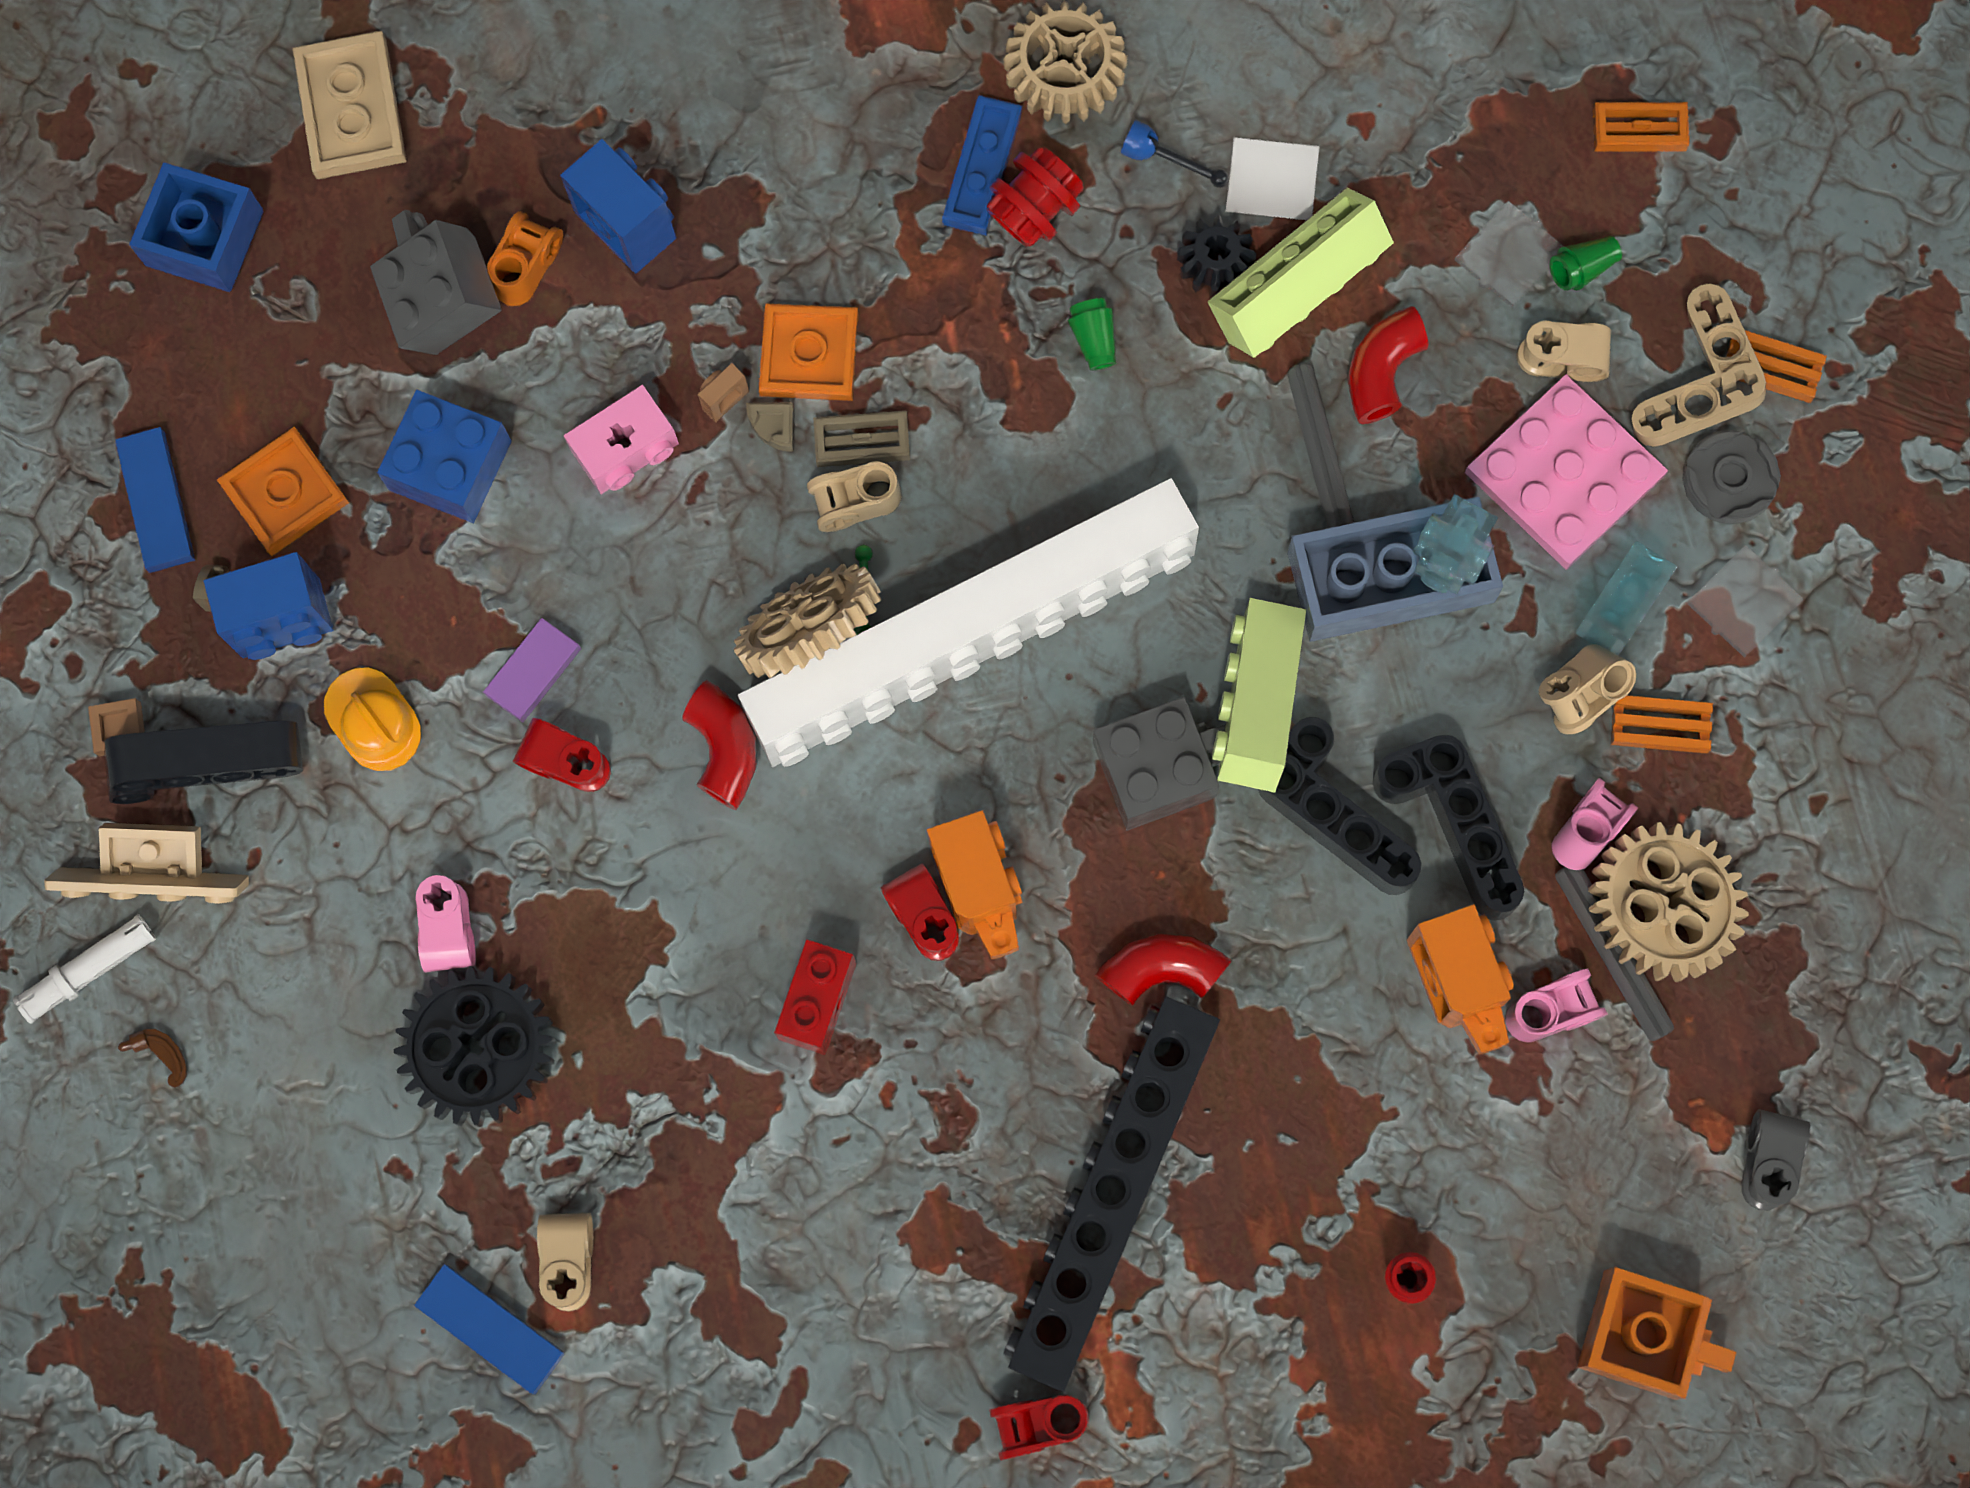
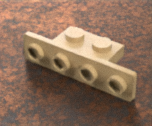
M104 823L99 827L100 869L61 867L44 879L45 890L61 891L62 896L69 898L88 896L91 892L109 893L110 898L118 900L132 899L139 896V894L157 895L158 900L168 902L183 900L187 896L205 897V901L208 903H227L233 901L235 897H238L249 886L248 875L202 873L201 827Z

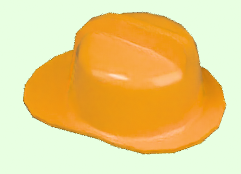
M369 667L354 668L340 674L330 684L324 698V714L329 726L349 754L358 763L375 771H391L405 765L413 757L421 741V725L409 703L393 681L383 672Z

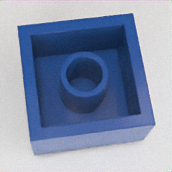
M601 139L560 176L575 214L637 274L676 239L671 223L674 216L666 206V202L669 199L663 189L651 178L645 182L635 172L637 169L635 162L622 148L618 147L614 151Z
M163 162L129 245L146 267L231 292L264 210L250 188Z
M416 389L377 474L389 491L474 524L512 440L502 422Z
M297 552L203 580L217 634L242 658L248 657L251 660L267 658L276 653V648L292 643L296 646L313 644L322 638V634L334 631L321 581Z

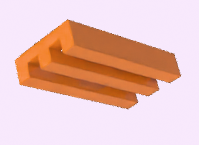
M1595 102L1593 107V118H1595L1593 131L1596 136L1594 152L1687 151L1690 145L1687 102ZM1606 118H1677L1678 122H1652L1651 120L1606 122Z
M1745 330L1753 350H1755L1754 353L1763 369L1807 381L1805 386L1764 373L1766 390L1811 403L1815 398L1816 387L1820 381L1821 370L1827 356ZM1731 338L1725 358L1732 357L1739 351L1740 344L1737 340Z
M1625 696L1613 704L1611 745L1708 753L1711 750L1712 741L1710 740V733L1712 731L1710 717L1713 713V703ZM1624 710L1693 715L1699 716V720L1623 713ZM1623 726L1698 732V739L1623 733Z

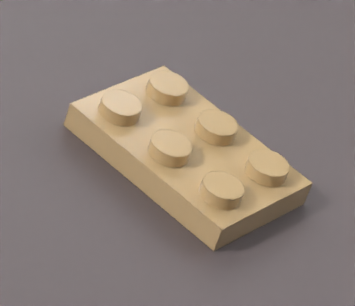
M378 31L293 48L312 172L316 179L407 162L388 48L383 32Z

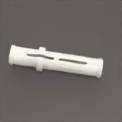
M137 914L132 920L63 966L59 967L56 964L50 968L48 976L20 995H16L13 998V1002L16 1006L20 1005L17 1009L32 1024L37 1018L64 1000L69 999V1001L77 998L80 995L79 990L150 942H154L156 937L152 932L150 933L151 929L144 919Z

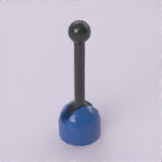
M1138 120L1134 121L1120 154L1134 160H1146L1156 154L1210 179L1212 185L1217 188L1226 186L1229 181L1226 171L1222 169L1213 171L1159 146L1156 132L1149 125Z

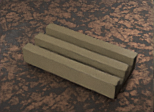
M907 411L813 418L817 467L910 460ZM898 426L897 432L859 433L824 437V431ZM899 443V446L825 452V449Z

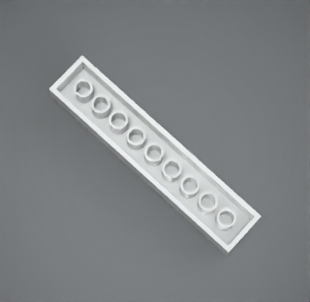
M1170 478L840 643L841 647L839 649L830 648L826 650L823 659L818 660L814 657L809 660L803 669L796 665L787 675L780 673L738 694V697L772 767L780 763L784 767L791 766L809 755L808 749L824 741L826 745L835 744L852 733L850 728L866 720L872 724L887 718L895 711L893 706L909 698L912 702L923 700L937 691V684L951 677L955 681L965 679L980 669L979 663L995 655L997 659L1011 656L1022 648L1021 642L1037 634L1040 638L1048 637L1065 626V620L1081 613L1082 617H1086L1098 612L1107 605L1106 599L1120 592H1123L1125 596L1134 594L1149 584L1148 578L1162 571H1165L1167 575L1180 571L1191 563L1190 557L1195 554L1199 526L1174 481Z

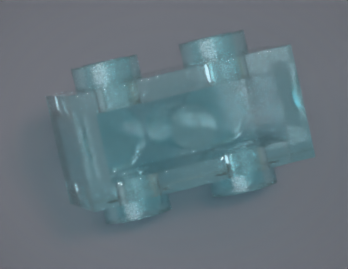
M1454 494L1442 517L1432 513L1419 537L1420 540L1413 551L1415 555L1420 557L1414 572L1422 576L1421 580L1425 585L1441 593L1450 591L1457 595L1464 581L1474 585L1495 546L1487 542L1498 517Z

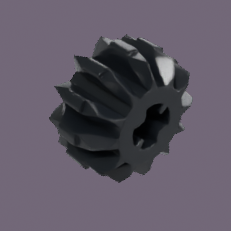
M1220 215L1215 217L1211 227L1202 219H1199L1196 222V232L1186 230L1182 235L1184 246L1177 250V261L1183 264L1180 269V275L1182 279L1194 278L1192 288L1195 293L1207 285L1210 286V295L1214 297L1219 293L1221 286L1225 288L1255 263L1256 253L1249 249L1252 246L1253 238L1251 234L1238 235L1240 231L1238 220L1231 223L1227 228L1222 226L1223 220ZM1215 253H1219L1224 256V259L1219 255L1218 260H1213L1209 258V254L1214 258Z

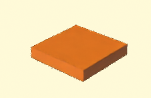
M765 303L759 378L760 397L853 401L858 308Z
M295 427L217 479L271 556L349 504V501Z

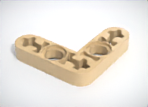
M1700 285L1691 292L1687 301L1689 322L1712 374L1638 404L1632 415L1633 431L1638 441L1646 446L1664 445L1736 417L1760 406L1765 399V375L1728 293L1718 285ZM1709 300L1712 305H1717L1719 325L1712 328V322L1708 313L1705 310H1701V302ZM1725 337L1733 338L1740 344V349L1732 357H1720L1713 351V345L1716 341ZM1744 379L1748 385L1753 384L1752 394L1744 396L1741 390H1736V381ZM1717 387H1722L1723 395H1726L1727 405L1721 406ZM1695 395H1705L1713 402L1712 408L1704 415L1689 413L1685 408V404L1689 398ZM1677 404L1678 415L1682 421L1678 424L1675 422V415H1672L1671 405ZM1654 414L1657 420H1662V428L1660 430L1653 431L1650 425L1645 426L1648 415Z

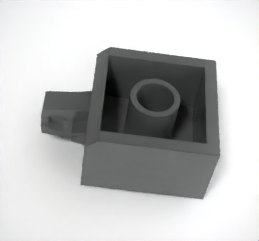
M403 210L392 218L398 247L372 264L370 268L398 347L437 355L501 312L502 309L477 240L466 227L438 220L428 225L423 214L413 213L410 210Z
M1183 697L1093 730V745L1126 831L1205 803L1217 796L1219 783L1212 767L1220 764V761L1212 759V752L1217 731L1225 732L1226 724L1207 730L1204 722L1195 724L1186 699Z

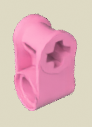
M1598 778L1573 809V815L1553 839L1552 852L1559 863L1568 869L1581 870L1589 866L1608 842L1616 837L1638 809L1633 803L1626 805L1604 788L1605 781L1601 778Z
M434 875L426 878L420 883L415 899L419 927L418 951L423 971L426 973L475 966V941L470 923L469 900L466 891L459 884L445 876ZM441 890L452 896L451 900L444 902L443 910L433 905V900L441 898Z
M1583 969L1557 979L1547 986L1528 992L1515 1001L1508 1009L1505 1019L1507 1029L1511 1035L1519 1041L1534 1042L1564 1030L1576 1029L1607 1016L1605 1007H1599L1588 982L1591 976L1589 969ZM1529 1005L1539 1010L1543 1019L1541 1028H1532L1524 1022L1522 1018L1523 1006Z

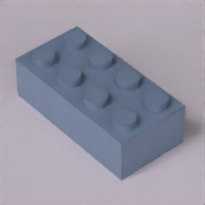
M1480 497L1295 535L1291 538L1287 552L1300 606L1302 609H1306L1305 626L1309 642L1495 603L1503 588Z

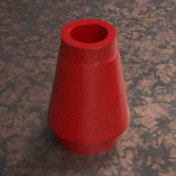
M1405 1252L1397 1255L1390 1261L1385 1272V1282L1389 1292L1397 1300L1410 1304L1419 1303L1428 1298L1433 1292L1436 1284V1273L1433 1265L1426 1257L1415 1252ZM1402 1271H1407L1413 1276L1414 1283L1410 1289L1398 1284L1397 1276L1402 1274Z

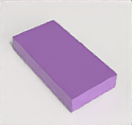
M541 618L483 693L523 723L579 653L581 647Z

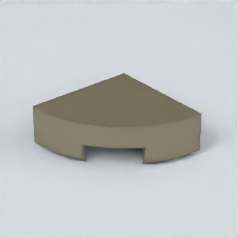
M793 402L746 403L747 415L756 435L764 443L775 449L793 452Z
M206 564L198 574L192 599L205 611L211 612L203 580L228 573L229 569L225 565Z

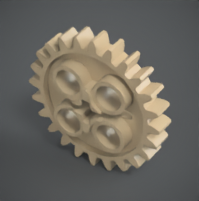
M841 564L833 572L828 567L818 577L810 574L804 583L799 585L794 582L791 584L788 592H778L773 600L760 606L762 612L748 618L750 624L739 629L741 636L734 640L736 647L733 650L748 674L754 673L757 678L765 673L768 678H772L780 670L784 675H787L795 665H799L803 669L810 659L816 657V659L821 660L826 650L829 648L839 649L842 641L846 638L854 637L856 633L853 629L867 624L869 621L865 616L877 611L874 604L881 601L878 595L881 591L870 572L865 567L859 569L857 564H853L849 568H846L845 564Z
M1661 822L1649 828V833L1643 826H1639L1631 832V838L1624 834L1614 842L1616 848L1610 847L1603 852L1601 856L1607 864L1601 863L1592 871L1602 881L1591 885L1588 888V892L1601 898L1600 901L1589 907V912L1603 914L1604 918L1594 929L1598 932L1609 930L1612 936L1607 940L1604 947L1610 949L1619 945L1623 951L1618 962L1623 964L1631 958L1636 959V974L1638 975L1644 973L1652 966L1656 981L1662 980L1671 972L1674 981L1680 982L1688 977V971L1695 979L1706 973V967L1712 970L1723 963L1721 956L1726 957L1736 950L1730 940H1736L1745 933L1734 922H1739L1748 917L1749 912L1736 906V903L1747 897L1748 894L1742 890H1734L1732 885L1742 877L1741 872L1727 873L1725 867L1729 864L1732 857L1726 855L1717 859L1713 854L1718 842L1714 840L1703 847L1699 844V830H1695L1684 838L1682 825L1678 823L1670 828L1667 834ZM1647 861L1653 862L1658 866L1662 875L1661 879L1651 875L1647 867ZM1630 881L1638 890H1635L1630 886ZM1692 882L1702 887L1705 893V900H1701L1694 894L1691 886ZM1631 903L1638 905L1643 910L1645 923L1633 916L1630 908ZM1699 913L1706 917V922L1703 919V917L1699 915ZM1676 924L1682 926L1687 931L1689 944L1684 943L1677 936L1675 931Z

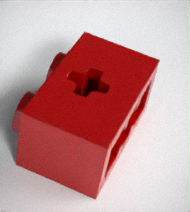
M806 939L774 1031L779 1041L826 1055L857 964L853 954Z

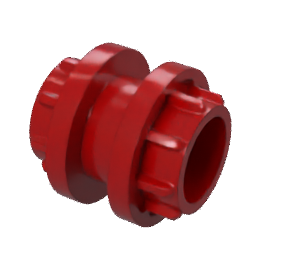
M1042 147L1036 149L1031 156L1023 152L1018 154L1013 163L1020 173L1010 184L997 178L990 186L995 196L987 204V211L993 219L1026 247L1034 245L1040 238L1050 242L1057 234L1050 221L1060 210L1073 216L1080 208L1076 198L1083 191L1081 179L1054 153Z

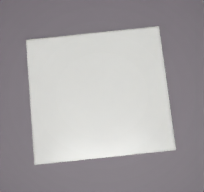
M1234 137L1226 212L1300 220L1311 218L1319 146Z

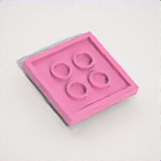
M1565 374L1467 467L1465 474L1567 570L1662 480L1668 470Z

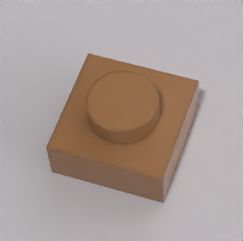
M731 363L723 372L717 370L703 382L698 397L703 411L715 423L749 393L745 375Z
M136 698L88 707L93 752L99 757L104 756L106 739L122 734L145 732L141 702Z

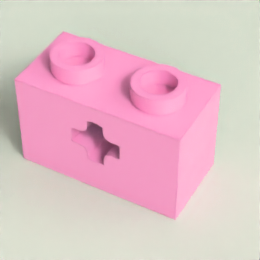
M643 385L563 435L571 452L600 494L609 489L615 491L624 487L633 479L635 472L647 464L656 465L661 463L672 454L673 448L679 444L673 427ZM621 439H625L628 443H631V445L627 448H623V446L617 444V442Z

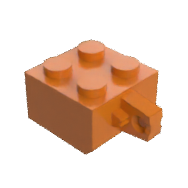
M981 810L927 829L930 849L958 929L970 935L978 933L991 960L1018 951L1019 945L1014 920L1017 919L1016 905L1022 903L1020 896L1022 891L1013 866L1006 869L1003 868L1001 860L1006 858L1004 851L1006 847L997 821L987 823L985 814Z
M1471 905L1419 923L1406 941L1437 1022L1448 1028L1462 1025L1479 1055L1507 1045L1509 1039L1501 1007L1511 999L1509 990H1512L1514 986L1505 962L1497 963L1490 944L1495 943V936L1485 914L1479 916L1475 905Z
M1614 1267L1603 1272L1577 1368L1674 1400L1686 1399L1692 1374L1701 1376L1703 1366L1722 1372H1731L1736 1351L1710 1343L1712 1331L1705 1329L1712 1299Z

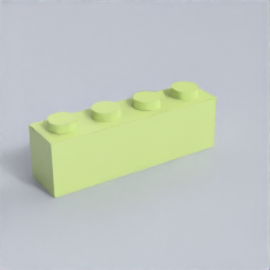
M1346 188L1207 303L1228 343L1255 358L1261 352L1269 349L1275 340L1292 326L1304 320L1314 308L1330 295L1341 290L1344 284L1359 271L1375 262L1379 255L1394 244L1375 201Z
M1250 598L1244 616L1235 615L1230 643L1238 644L1237 654H1229L1224 675V681L1232 682L1231 692H1223L1218 720L1226 721L1225 732L1217 731L1212 752V759L1220 761L1218 781L1270 792L1276 791L1286 761L1306 609Z

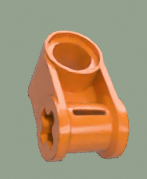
M518 211L513 215L506 227L502 240L487 265V271L497 298L502 303L510 306H519L530 300L547 268L553 263L560 251L563 241V231L560 228L552 227L548 229L530 221L529 216L522 211ZM510 273L521 274V276L513 282L502 281V279Z

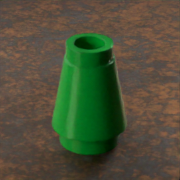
M1610 235L1605 238L1561 247L1558 249L1557 254L1550 259L1551 275L1555 283L1562 290L1568 291L1573 289L1579 291L1615 263L1621 261L1622 249L1619 242Z
M1104 298L1090 299L1069 308L1071 318L1068 319V323L1086 362H1088L1089 370H1101L1117 364L1115 358L1113 309L1107 308L1106 300Z

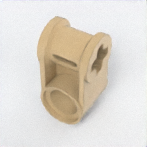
M1540 321L1530 328L1526 338L1518 347V364L1527 374L1536 377L1562 378L1566 374L1572 380L1581 382L1604 380L1609 377L1611 329L1608 326L1597 323L1572 324Z
M879 461L870 462L841 472L826 473L811 479L807 483L808 493L814 495L820 518L817 520L818 529L823 532L842 530L858 522L888 515L899 506L902 498L901 488L894 470L886 463ZM877 481H884L890 484L889 490L882 496L874 497L867 494L870 485ZM831 496L834 497L836 504L835 508L832 507L830 499Z
M1591 644L1582 648L1574 658L1557 672L1546 677L1539 687V695L1545 704L1551 706L1555 714L1553 718L1554 724L1558 731L1563 734H1576L1590 727L1595 719L1618 700L1628 695L1636 682V670L1633 664L1603 646Z
M591 1213L539 1215L537 1246L541 1295L546 1302L559 1310L568 1312L578 1310L586 1304L591 1293L592 1215ZM564 1275H567L577 1285L576 1289L568 1290L567 1298L564 1299L563 1295L555 1291L554 1288L555 1285L562 1284Z

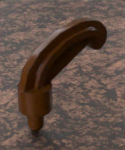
M143 1029L130 1034L129 1040L118 1045V1049L121 1052L133 1049L137 1053L150 1048L172 1072L168 1077V1084L176 1088L184 1083L187 1075L186 1061L179 1046L169 1035L157 1029Z

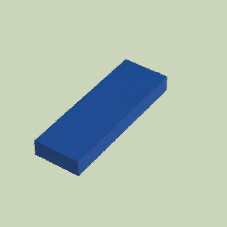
M978 95L942 217L943 225L987 236L992 216L987 211V204L995 196L990 186L997 178L1001 180L1004 178L1022 116L1021 105Z
M161 427L115 439L145 569L152 573L195 561L165 432Z
M446 1264L442 1266L414 1304L420 1311L532 1395H536L565 1355V1352Z

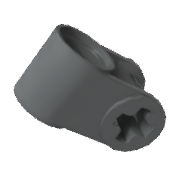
M1761 1109L1756 1111L1748 1134V1153L1741 1182V1192L1750 1206L1758 1210L1769 1211L1789 1202L1796 1196L1799 1188L1802 1163L1810 1139V1122ZM1769 1175L1771 1176L1770 1183L1778 1187V1192L1769 1195V1186L1761 1183V1179Z

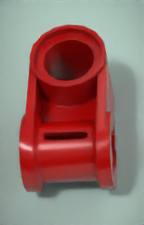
M532 718L513 758V763L547 779H555L584 792L598 791L606 785L611 774L608 759L595 745L538 718ZM591 761L594 764L590 771L582 769L579 772L577 770L580 762L587 764Z
M923 863L880 887L900 924L904 925L919 952L924 957L933 961H941L955 953L959 945L956 922L944 903L936 883ZM935 926L938 931H943L945 940L937 943L934 938H929L928 929Z
M1057 1396L1035 1402L1028 1400L989 1409L990 1417L996 1419L1002 1444V1450L998 1453L1000 1460L1044 1451L1045 1447L1074 1441L1086 1432L1089 1425V1412L1086 1405L1080 1399L1073 1396ZM1063 1403L1073 1405L1080 1414L1079 1426L1070 1434L1059 1432L1052 1423L1054 1410ZM1013 1418L1016 1419L1020 1442L1017 1441Z

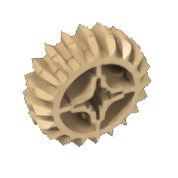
M1066 0L1061 3L1059 11H1053L1052 7L1046 2L1043 7V16L1040 17L1034 12L1029 11V14L1026 16L1027 25L1017 23L1014 27V37L1008 38L1006 43V52L1008 54L1004 57V69L1008 72L1006 74L1007 85L1009 88H1016L1014 90V97L1018 103L1028 100L1027 110L1031 115L1041 108L1044 109V119H1046L1047 123L1053 118L1054 113L1061 114V119L1065 125L1070 121V114L1077 113L1078 117L1084 122L1088 118V108L1101 114L1102 110H1104V100L1113 102L1117 97L1116 87H1121L1125 80L1123 70L1127 67V56L1122 52L1124 50L1122 36H1115L1116 26L1113 21L1102 24L1103 14L1100 9L1090 16L1086 15L1087 7L1084 2L1078 6L1076 11L1069 10ZM1041 46L1044 49L1045 58L1040 61V67L1032 71L1028 64L1029 59L1034 51ZM1098 53L1102 66L1097 74L1090 79L1087 76L1086 66L1090 64V58Z

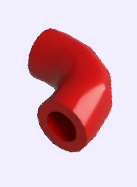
M1414 306L1401 309L1373 325L1353 352L1347 381L1353 410L1359 424H1370L1394 414L1402 406L1394 382L1396 371L1403 360L1428 349L1426 329L1419 312Z
M706 680L694 692L682 716L683 721L693 726L704 736L709 747V762L696 785L716 801L733 810H737L746 795L756 770V736L744 709L720 687Z
M1159 933L1129 942L1108 959L1096 972L1095 976L1108 989L1131 1006L1151 986L1163 982L1179 983L1192 990L1200 998H1203L1232 960L1221 951L1193 936Z

